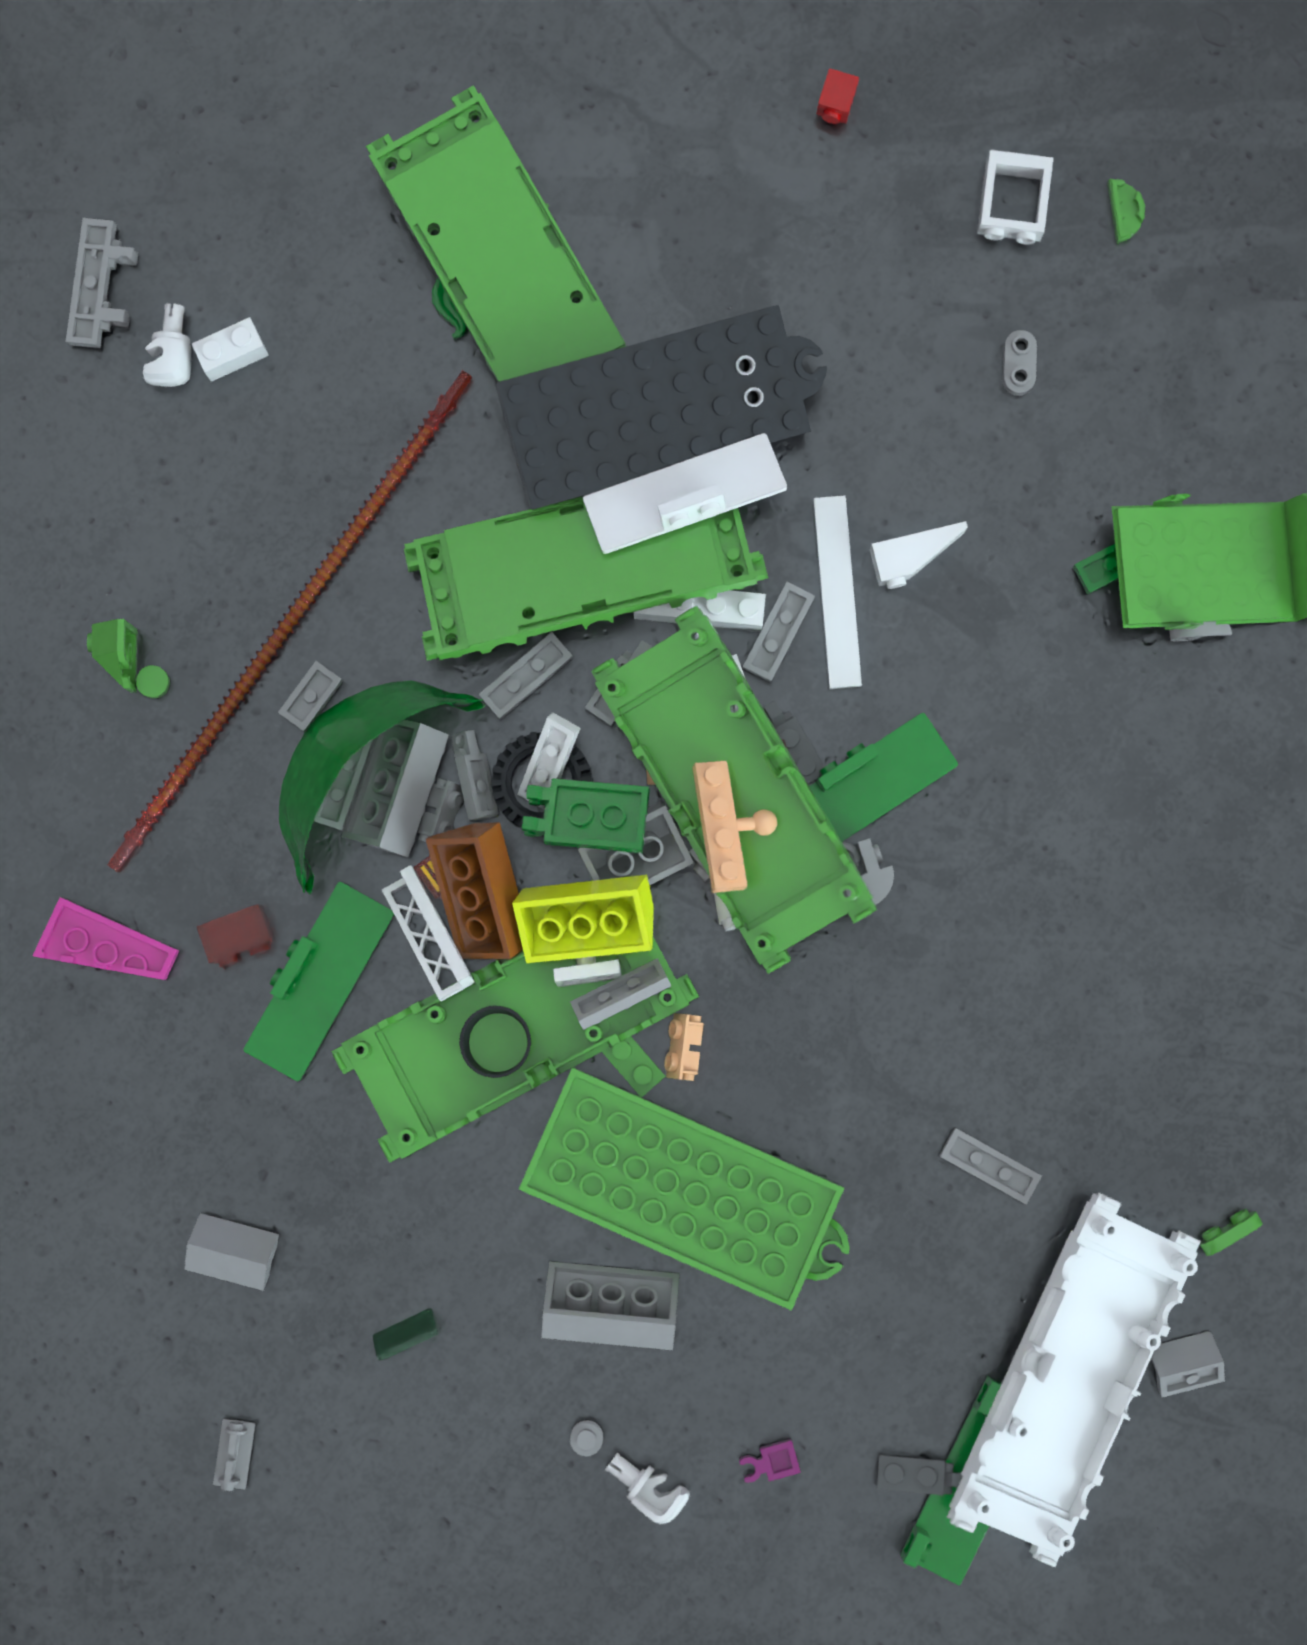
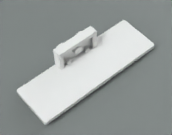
M765 433L586 495L583 497V501L603 554H607L787 490V484L769 439Z

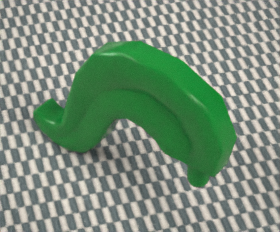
M437 278L432 289V304L437 312L456 328L455 333L452 334L453 339H460L465 334L467 326L459 312L457 313L447 292L443 289L440 279Z

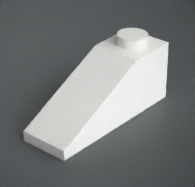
M966 521L873 543L870 547V554L878 586L887 585L888 589H894L906 585V580L912 578L965 533L967 529Z

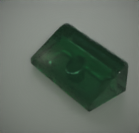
M428 1308L373 1335V1343L378 1361H383L438 1335L441 1327L433 1310Z

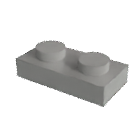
M315 661L278 713L306 733L343 680Z

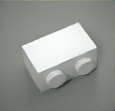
M250 317L192 343L200 364L211 382L269 356Z

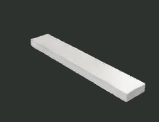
M846 495L814 498L813 505L829 689L861 687Z

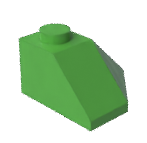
M125 619L92 624V633L87 635L88 652H92V657L124 689L129 692H137V628Z

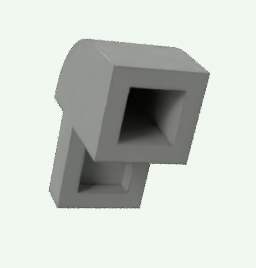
M869 838L857 842L855 845L859 851L860 861L865 873L861 876L874 897L872 900L876 905L890 892L894 880L893 866L883 869L879 868L878 864L883 862L878 844L872 845ZM846 889L845 894L850 897L851 891Z

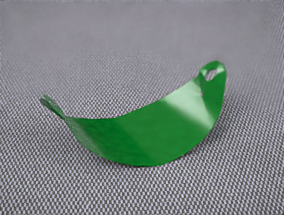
M416 681L390 682L370 687L343 699L314 720L306 733L303 734L292 755L282 783L279 800V825L284 840L295 861L296 876L303 889V893L306 890L310 895L314 883V874L304 857L311 826L330 787L349 758L381 733L418 712L441 704H449L451 706L453 704L469 705L466 707H453L470 712L484 708L486 705L482 703L484 702L483 699L480 700L467 694L450 693ZM306 862H307L308 868H309V877H308L307 883H306V880H307V867H306Z

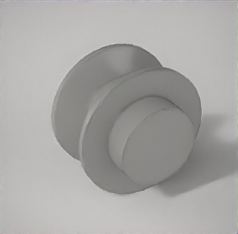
M590 1420L577 1423L570 1435V1444L573 1450L582 1456H591L600 1450L603 1443V1432L600 1426Z

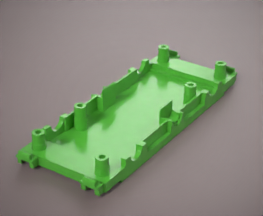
M474 85L451 98L455 106L454 108L393 142L390 135L386 134L365 146L370 154L369 158L390 193L393 202L404 217L412 235L417 239L440 279L443 289L450 297L457 313L459 312L498 382L626 347L622 336L499 122L494 117L482 94H478Z
M583 497L444 530V533L415 539L412 543L404 544L408 572L420 570L432 630L423 632L422 636L427 661L439 658V660L451 657L459 658L464 654L476 651L485 654L492 652L494 647L504 643H514L517 646L527 644V637L537 636L580 624L587 629L590 624L602 620L614 623L613 616L667 603L672 608L682 606L686 600L695 597H704L707 600L717 598V593L734 589L742 590L746 586L757 584V581L768 579L763 555L760 554V551L749 552L738 508L607 554H603Z
M695 606L675 619L681 629L621 667L617 660L611 658L594 668L591 672L597 681L595 683L615 717V722L630 741L636 758L643 762L670 808L668 812L679 825L681 835L687 837L709 877L692 769L695 763L727 761L736 818L752 817L757 811L762 809L770 810L775 814L777 827L770 835L762 836L754 830L739 831L748 885L746 889L716 892L717 896L729 910L732 922L740 930L758 963L763 964L769 974L791 961V957L786 950L847 913L853 923H856L875 912L877 907L872 900L874 898L857 870L858 868L726 645L721 640L708 616L704 615L698 606ZM698 633L699 638L695 640V635ZM613 685L616 686L615 691H612ZM737 705L738 711L735 713V706ZM846 889L851 891L850 897L845 894ZM761 940L766 942L765 947L761 945Z
M654 937L651 951L595 956L596 963L618 960L622 976L658 958L671 984V987L662 990L658 994L652 995L632 1005L630 1008L614 1014L613 1016L624 1027L626 1032L620 1035L615 1033L600 1041L603 1037L602 1028L598 1025H592L584 1032L578 1025L579 1021L570 1001L613 980L557 987L553 969L577 966L576 958L526 963L524 951L522 950L511 959H497L491 964L472 972L471 975L475 983L447 999L440 1001L435 993L341 1043L342 1046L331 1052L343 1074L355 1069L388 1133L379 1138L378 1142L390 1163L400 1157L403 1159L690 1005V1001L699 997L687 974L678 979L675 978ZM665 994L671 995L672 999L669 1002L664 1000ZM488 1006H504L517 1012L526 1022L531 1035L530 1052L524 1064L514 1073L500 1078L485 1077L473 1071L464 1061L460 1051L459 1040L464 1023L473 1013ZM435 1010L439 1014L437 1018H433L432 1013ZM494 1013L483 1017L475 1024L470 1034L469 1048L474 1060L484 1069L494 1072L507 1071L515 1067L524 1057L527 1048V1036L523 1026L515 1018L507 1014ZM593 1029L598 1032V1035L594 1038L590 1035ZM361 1046L364 1048L363 1054H360L358 1051ZM405 1134H409V1141L404 1139Z

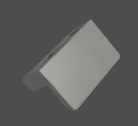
M1210 1331L1161 1343L1151 1357L1156 1370L1157 1388L1161 1398L1225 1381L1224 1361Z

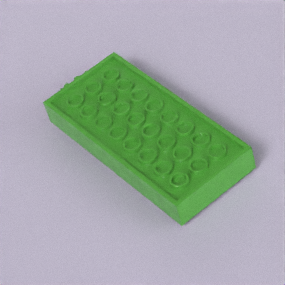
M574 1067L570 1071L519 1187V1190L791 1311L806 1278L815 1281L829 1279L843 1268V1265L838 1261L830 1263L822 1258V1250L826 1245L835 1244L842 1253L849 1254L847 1234L842 1226L832 1219L843 1193V1186Z

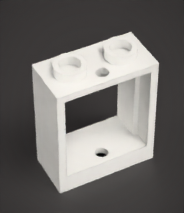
M997 150L989 151L985 166L977 234H983L985 238L990 240H1002L1004 237L1015 238L1017 242L1022 244H1033L1035 241L1040 242L1045 231L1053 166L1052 157ZM995 174L1041 180L1035 223L990 217Z

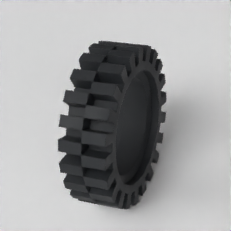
M537 731L530 732L526 736L521 735L513 743H508L505 746L506 749L498 755L496 765L493 766L491 787L494 800L503 815L519 828H522L523 816L541 819L544 817V812H535L523 807L517 801L512 789V777L515 769L526 757L533 755L541 734L537 733ZM574 744L566 764L571 772L572 780L592 782L589 764L582 751Z

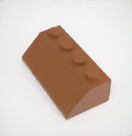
M500 822L473 823L426 838L453 941L463 959H511L522 951L523 947L512 905L519 892Z

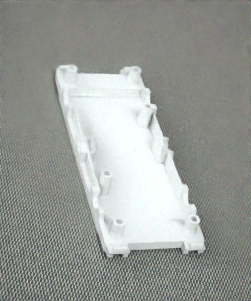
M1093 1193L1090 1201L1086 1202L1074 1231L1071 1230L964 1466L961 1473L963 1477L949 1506L951 1509L947 1516L951 1520V1524L971 1533L974 1532L979 1521L1032 1543L1029 1550L1033 1554L1032 1557L1053 1567L1056 1566L1059 1556H1063L1065 1551L1071 1550L1074 1546L1073 1531L1079 1518L1085 1520L1089 1512L1086 1507L1088 1493L1094 1486H1100L1104 1478L1100 1473L1123 1419L1130 1420L1127 1413L1128 1405L1133 1397L1141 1395L1137 1388L1153 1352L1161 1344L1160 1337H1167L1170 1331L1167 1322L1169 1312L1176 1304H1182L1185 1294L1181 1291L1188 1276L1194 1275L1197 1271L1195 1259L1198 1254L1196 1250L1200 1245V1240L1181 1231H1172L1169 1239L1164 1238L1116 1215L1121 1203L1101 1193H1098V1195Z

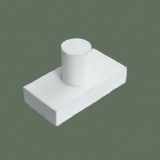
M595 956L576 958L577 966L553 969L557 987L613 980L622 976L618 960L596 963Z

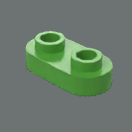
M1243 1209L1230 1217L1231 1223L1220 1229L1219 1225L1205 1231L1202 1234L1203 1240L1200 1242V1247L1205 1255H1213L1258 1229L1263 1222L1257 1212H1248L1247 1209Z

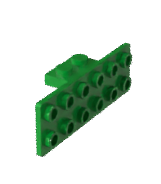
M921 713L875 744L872 743L866 748L863 743L857 745L846 753L849 759L840 765L836 761L831 762L819 771L822 776L809 787L840 840L843 842L958 766V762L926 714Z
M338 882L308 936H302L300 941L295 939L286 953V956L290 958L284 969L279 967L270 981V985L273 986L270 994L274 996L243 1049L244 1052L293 1080L300 1081L393 919V911L343 882Z

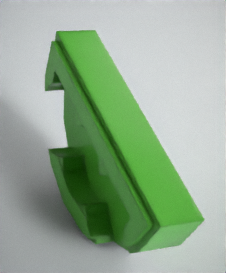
M1109 179L1107 184L1116 242L1120 243L1130 239L1138 232L1145 218V203L1141 193L1126 184L1124 180Z

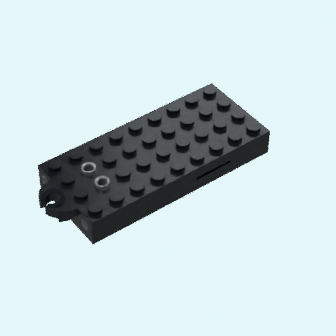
M779 305L495 382L529 508L533 510L594 493L765 433L769 442L772 443L811 432L803 400L814 395L823 385L827 366L817 367L813 373L808 374L802 368V360L806 355L819 357L824 353L810 339L801 336L787 337Z

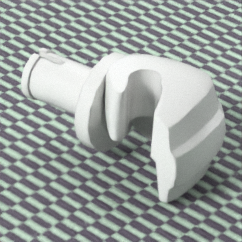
M169 303L164 305L165 312L162 331L154 332L152 334V342L145 348L152 357L163 353L155 361L145 364L143 368L144 380L146 383L154 386L173 387L185 384L190 379V338L182 334L185 307L173 304L172 309Z
M618 1452L605 1469L629 1487V1494L626 1498L656 1523L663 1524L673 1520L688 1501L690 1492L682 1485L665 1493L657 1491L656 1486L667 1479L668 1475L666 1473L651 1475L654 1469L650 1465L646 1470L642 1469L640 1471L621 1457Z

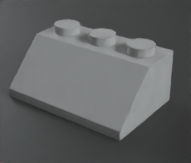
M662 800L648 807L643 853L577 847L593 881L647 875L649 885L694 863Z

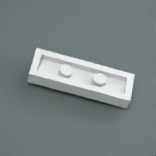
M551 713L547 717L517 795L529 801L526 798L528 785L551 788L552 778L561 779L581 729L580 727L555 713ZM545 805L538 806L543 810L545 809Z

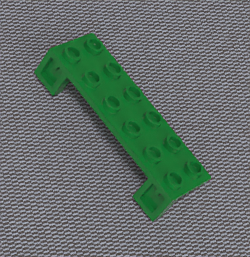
M987 1376L946 1459V1463L954 1464L953 1472L963 1471L1001 1387V1382ZM952 1487V1494H929L900 1556L905 1564L915 1569L919 1565L956 1585H961L989 1525L978 1521L974 1532L971 1533L950 1523L951 1520L947 1517L951 1509L949 1506L958 1488Z

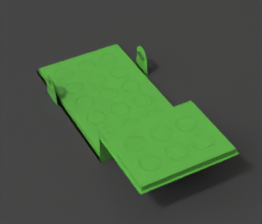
M1303 493L1285 502L1183 504L1182 501L1191 495L1176 494L1154 501L1153 505L1112 506L1123 628L1165 627V630L1195 629L1204 625L1203 622L1216 621V625L1295 622L1307 618V493Z

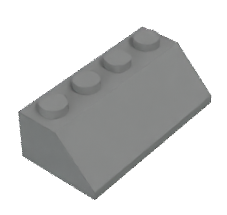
M402 720L374 738V743L341 837L390 853L409 857L421 818L425 812L431 788L435 782L441 757L445 752V745L449 734L418 722Z
M549 1261L543 1308L542 1338L673 1350L679 1273Z

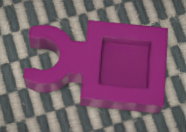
M792 1439L760 1447L762 1457L756 1458L752 1455H746L739 1459L740 1465L750 1463L755 1467L752 1474L744 1476L746 1483L755 1482L761 1474L766 1472L769 1482L801 1473Z

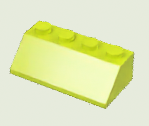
M647 875L523 888L512 902L526 963L651 951L653 948L654 904Z

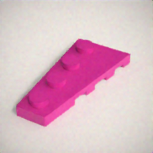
M60 897L33 953V957L166 980L180 950Z

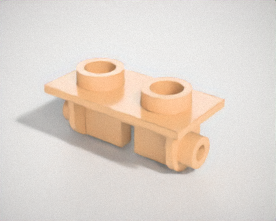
M674 1013L668 1030L669 1037L671 1038L670 1049L666 1054L664 1063L667 1078L694 1081V1075H698L700 1052L689 1051L690 1044L701 1046L704 1023H701L702 1016Z

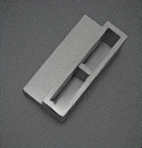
M200 1213L187 1243L185 1270L264 1291L270 1275L271 1262L277 1249L279 1234Z

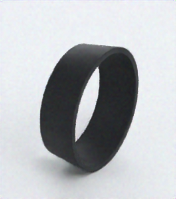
M504 1006L484 1007L473 1013L464 1023L460 1033V1051L466 1064L476 1073L490 1078L504 1077L514 1073L526 1061L531 1047L530 1031L524 1019L512 1009ZM494 1013L507 1014L515 1018L523 1026L527 1036V1048L522 1060L515 1067L502 1072L489 1071L481 1067L474 1060L469 1048V1038L475 1024L483 1017Z

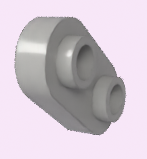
M1025 330L1012 332L1007 337L1003 349V385L1010 394L1021 396L1027 394L1033 388L1036 381L1037 342L1035 337ZM1016 342H1024L1027 348L1019 350L1016 347ZM1015 373H1023L1026 380L1022 382L1017 381Z

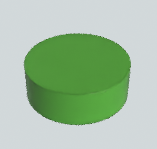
M150 665L140 670L136 678V685L144 696L156 699L167 693L170 687V678L162 668Z

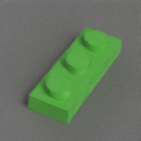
M613 1015L598 1024H594L600 1026L603 1030V1037L600 1041L615 1033L620 1035L626 1032ZM595 1029L591 1030V1037L594 1038L598 1035ZM632 1036L602 1051L640 1097H643L666 1077Z

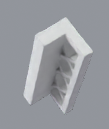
M410 865L400 871L402 879L382 889V892L438 999L443 1001L474 984L475 981L418 873ZM408 886L412 894L409 907L397 904L392 894ZM400 910L407 912L405 918ZM413 914L424 917L427 924L423 934L410 930L409 924ZM415 937L421 939L420 946L418 945ZM427 941L438 943L441 949L438 962L425 958L423 952ZM429 965L436 966L434 973ZM442 968L452 971L458 981L444 990L441 989L438 983Z

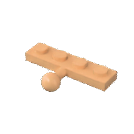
M727 761L695 763L692 769L712 893L745 890L748 885L739 831L754 830L762 836L770 835L777 827V818L773 812L766 809L757 811L752 817L736 818Z

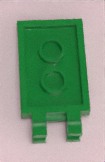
M553 778L551 788L528 785L526 798L529 799V805H545L544 817L541 819L523 816L522 830L525 831V836L539 837L544 835L545 845L643 853L650 789L647 786Z

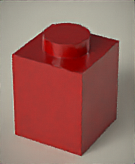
M829 68L818 102L816 115L822 116L821 118L824 121L832 124L847 123L857 91L859 77Z

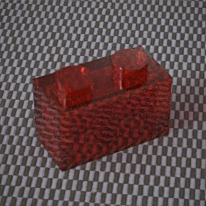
M259 904L196 926L209 963H219L220 968L238 962L237 956L249 952L251 956L264 953L269 950L268 944L275 942L263 905Z

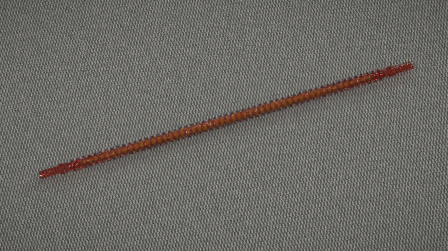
M462 370L446 394L439 396L436 408L433 411H428L429 418H423L424 425H418L419 432L412 434L414 439L407 441L408 447L401 449L403 454L396 456L398 461L391 463L392 469L390 471H385L387 476L386 478H380L382 482L380 486L375 485L376 492L369 493L370 500H364L365 507L358 509L360 514L353 516L355 521L348 523L349 529L342 531L344 534L342 538H337L338 545L331 546L333 549L332 553H326L328 558L326 561L321 560L322 567L315 568L317 574L315 576L311 575V582L304 584L306 589L299 591L301 596L293 599L295 604L288 606L290 610L288 614L283 613L284 620L277 621L279 627L277 629L272 628L273 635L266 637L268 642L261 644L263 649L256 651L257 657L255 659H250L251 666H245L246 673L239 674L240 681H234L235 688L228 690L230 695L228 697L224 696V703L217 705L219 710L212 712L214 716L212 719H207V727H201L203 732L201 735L196 734L197 741L190 742L191 749H186V756L179 758L181 763L174 765L175 771L168 773L170 776L169 780H163L164 787L157 788L159 793L157 796L152 795L153 802L146 804L148 809L141 811L142 817L135 819L137 824L124 834L123 837L126 839L107 864L110 868L117 872L134 848L142 845L143 837L147 830L152 831L151 824L158 822L157 816L164 814L162 809L169 807L167 802L174 800L173 793L180 792L179 785H185L184 778L191 777L189 771L191 769L195 770V763L202 761L200 756L207 754L205 749L208 746H213L211 741L212 739H218L216 735L218 731L223 732L222 725L224 723L229 724L228 717H233V710L240 708L238 703L245 701L244 695L251 693L249 690L250 686H256L255 679L262 678L260 672L262 670L267 671L266 664H272L271 657L278 655L276 650L283 648L282 642L289 640L287 637L289 633H294L293 626L300 625L298 622L299 618H305L303 613L305 610L310 611L309 604L316 603L314 597L321 595L320 589L327 587L325 582L332 580L330 575L337 573L336 567L338 565H343L341 560L343 557L348 558L346 554L348 550L353 551L352 544L359 543L358 536H364L363 529L370 527L368 522L375 520L374 514L381 512L379 507L386 505L384 500L391 498L390 491L397 490L395 485L396 483H402L400 479L402 475L407 476L406 469L413 467L411 462L418 460L417 454L424 452L422 447L429 445L427 440L434 438L432 433L440 430L438 427L440 423H445L443 419L445 415L455 409L456 400L472 379V376Z

